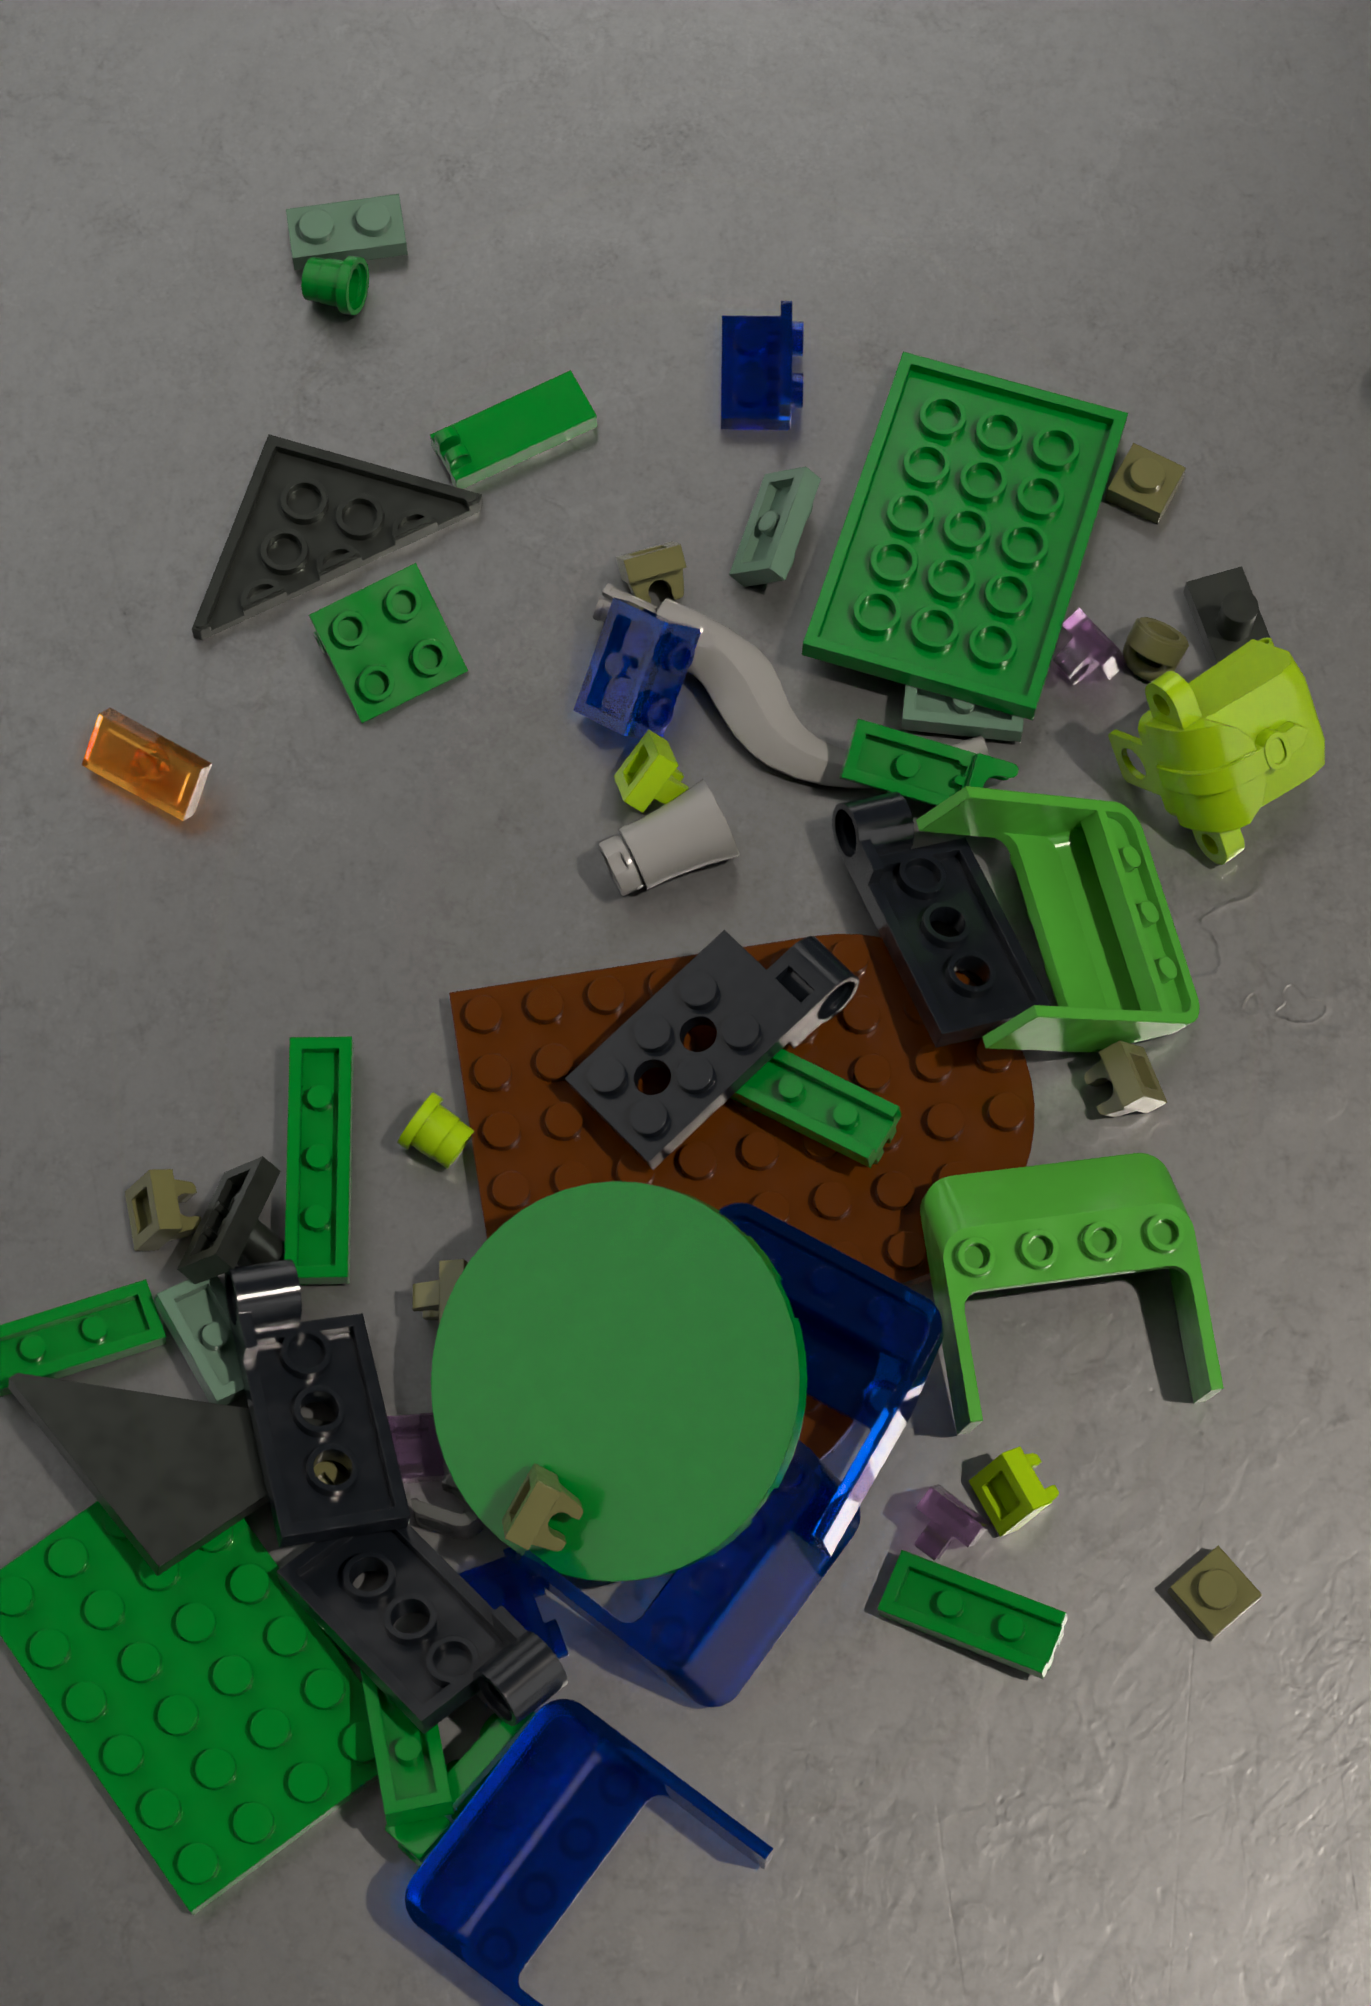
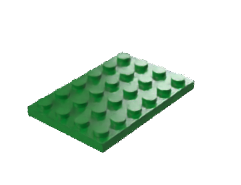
M903 351L803 641L802 655L1033 721L1124 432L1128 413Z
M96 1501L0 1569V1636L190 1913L195 1915L379 1779L363 1684L326 1632L280 1586L277 1574L280 1568L244 1518L157 1576L101 1504Z

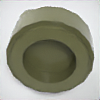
M1141 617L1135 620L1126 638L1122 650L1123 659L1127 667L1135 675L1152 682L1166 671L1176 670L1189 644L1186 637L1172 626L1154 618ZM1137 652L1152 661L1160 663L1161 666H1149L1139 658Z

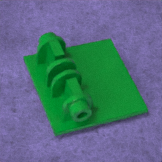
M416 563L308 615L316 630L313 634L317 644L324 654H328L361 723L468 672Z

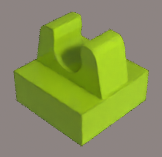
M649 729L613 776L623 801L644 813L653 799L667 804L689 789L687 785L681 782L684 775L676 769L679 765L668 741Z
M1020 1446L1001 1453L969 1480L970 1485L1000 1537L1019 1530L1049 1506L1059 1495L1056 1485L1048 1486L1044 1489L1033 1470L1042 1463L1040 1457L1035 1453L1024 1454Z

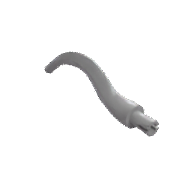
M610 583L606 585L602 592V596H605V598H599L593 618L644 639L643 651L693 674L705 687L734 736L753 756L765 765L796 779L825 786L870 788L839 779L847 750L817 738L800 723L788 703L772 664L757 647L723 624L669 598H666L658 607L617 589ZM983 736L950 745L976 754L981 753L989 756Z

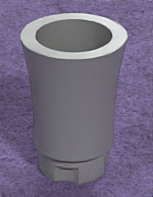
M704 779L645 817L618 829L620 835L612 836V838L599 843V849L622 896L639 890L643 886L648 890L671 878L705 865L739 856V851L729 825Z

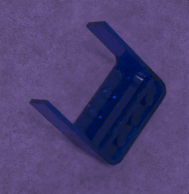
M747 1203L729 1204L721 1208L719 1213L732 1221L747 1236H751L769 1257L782 1278L781 1284L789 1299L794 1317L799 1319L806 1351L807 1396L871 1430L812 1533L819 1551L831 1557L915 1409L943 1340L944 1326L941 1314L937 1306L924 1295L769 1213Z
M798 1440L794 1456L778 1488L773 1489L764 1505L752 1518L753 1522L738 1537L714 1555L707 1556L688 1567L675 1571L643 1615L633 1622L626 1623L618 1620L530 1550L518 1548L517 1551H513L508 1559L688 1700L705 1707H719L731 1702L740 1693L855 1535L860 1524L861 1512L854 1494L810 1448Z
M558 1699L545 1704L537 1711L413 1875L406 1888L405 1906L411 1920L421 1931L514 2006H543L520 1988V1976L523 1969L647 1802L657 1797L671 1799L762 1869H765L771 1861L773 1848L584 1705L570 1699Z

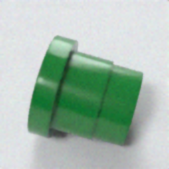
M348 256L345 260L310 257L307 260L301 280V290L305 300L336 306L341 313L348 315H357L362 310L369 288V268L364 258Z

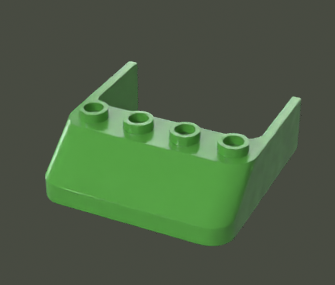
M965 786L916 820L919 831L996 838L1007 847L1010 853L1011 864L1016 871L1027 906V915L1033 925L1044 960L1045 972L1055 995L1058 1006L1033 1005L982 1036L985 1048L1099 1052L1118 1041L1132 1044L1173 1034L1196 1021L1200 1011L1199 999L1154 861L1139 820L1125 805L1114 801Z
M1132 1153L947 1176L936 1181L923 1197L920 1215L957 1435L970 1433L983 1421L965 1315V1302L967 1298L978 1292L1169 1268L1193 1403L1206 1402L1224 1389L1194 1226L1168 1169L1156 1157L1145 1153Z

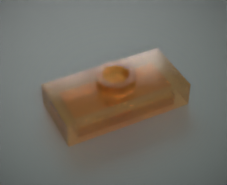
M111 707L98 714L82 762V766L182 821L195 814L212 765L211 762Z

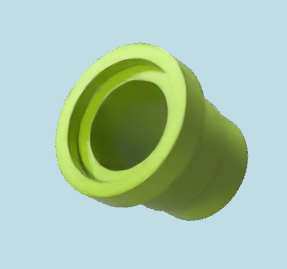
M432 1092L408 1123L397 1143L406 1150L413 1146L431 1160L434 1159L448 1169L467 1145L475 1131L460 1121L458 1116L443 1107L441 1104L444 1099L435 1092Z

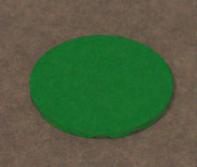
M609 1181L589 1183L565 1189L542 1198L514 1215L482 1244L455 1283L444 1308L437 1330L431 1371L432 1411L436 1434L444 1460L465 1501L482 1523L501 1541L520 1555L558 1573L595 1581L645 1580L672 1574L707 1556H712L732 1542L753 1522L752 1518L764 1505L773 1489L779 1487L794 1456L802 1429L807 1395L806 1351L799 1319L794 1317L789 1299L781 1284V1276L769 1257L751 1236H747L732 1221L720 1214L719 1210L693 1196L669 1188L644 1183ZM534 1463L557 1474L559 1483L575 1495L582 1504L583 1515L580 1520L562 1512L553 1515L548 1522L552 1529L565 1535L566 1544L561 1551H552L535 1545H531L530 1549L526 1550L505 1539L502 1518Z

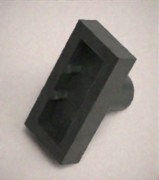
M1242 566L1186 582L1183 593L1212 666L1252 639L1258 641L1262 638H1270L1259 610L1258 601L1252 593Z
M262 1156L224 1172L177 1270L194 1284H198L226 1273L229 1269H235L241 1255L252 1264L278 1261L285 1250V1241L258 1218L281 1171Z

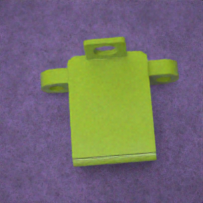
M1262 638L1258 641L1250 640L1189 683L1178 673L1166 671L1145 687V695L1150 710L1144 713L1139 720L1138 733L1140 738L1117 729L1108 734L1124 780L1127 783L1161 796L1166 811L1170 815L1177 817L1179 825L1192 829L1196 842L1202 852L1218 865L1225 864L1244 850L1245 842L1240 828L1250 824L1261 807L1300 785L1325 765V738L1305 676L1290 652L1275 647L1271 638ZM1127 749H1130L1139 757L1145 768L1146 775L1139 772L1132 764Z

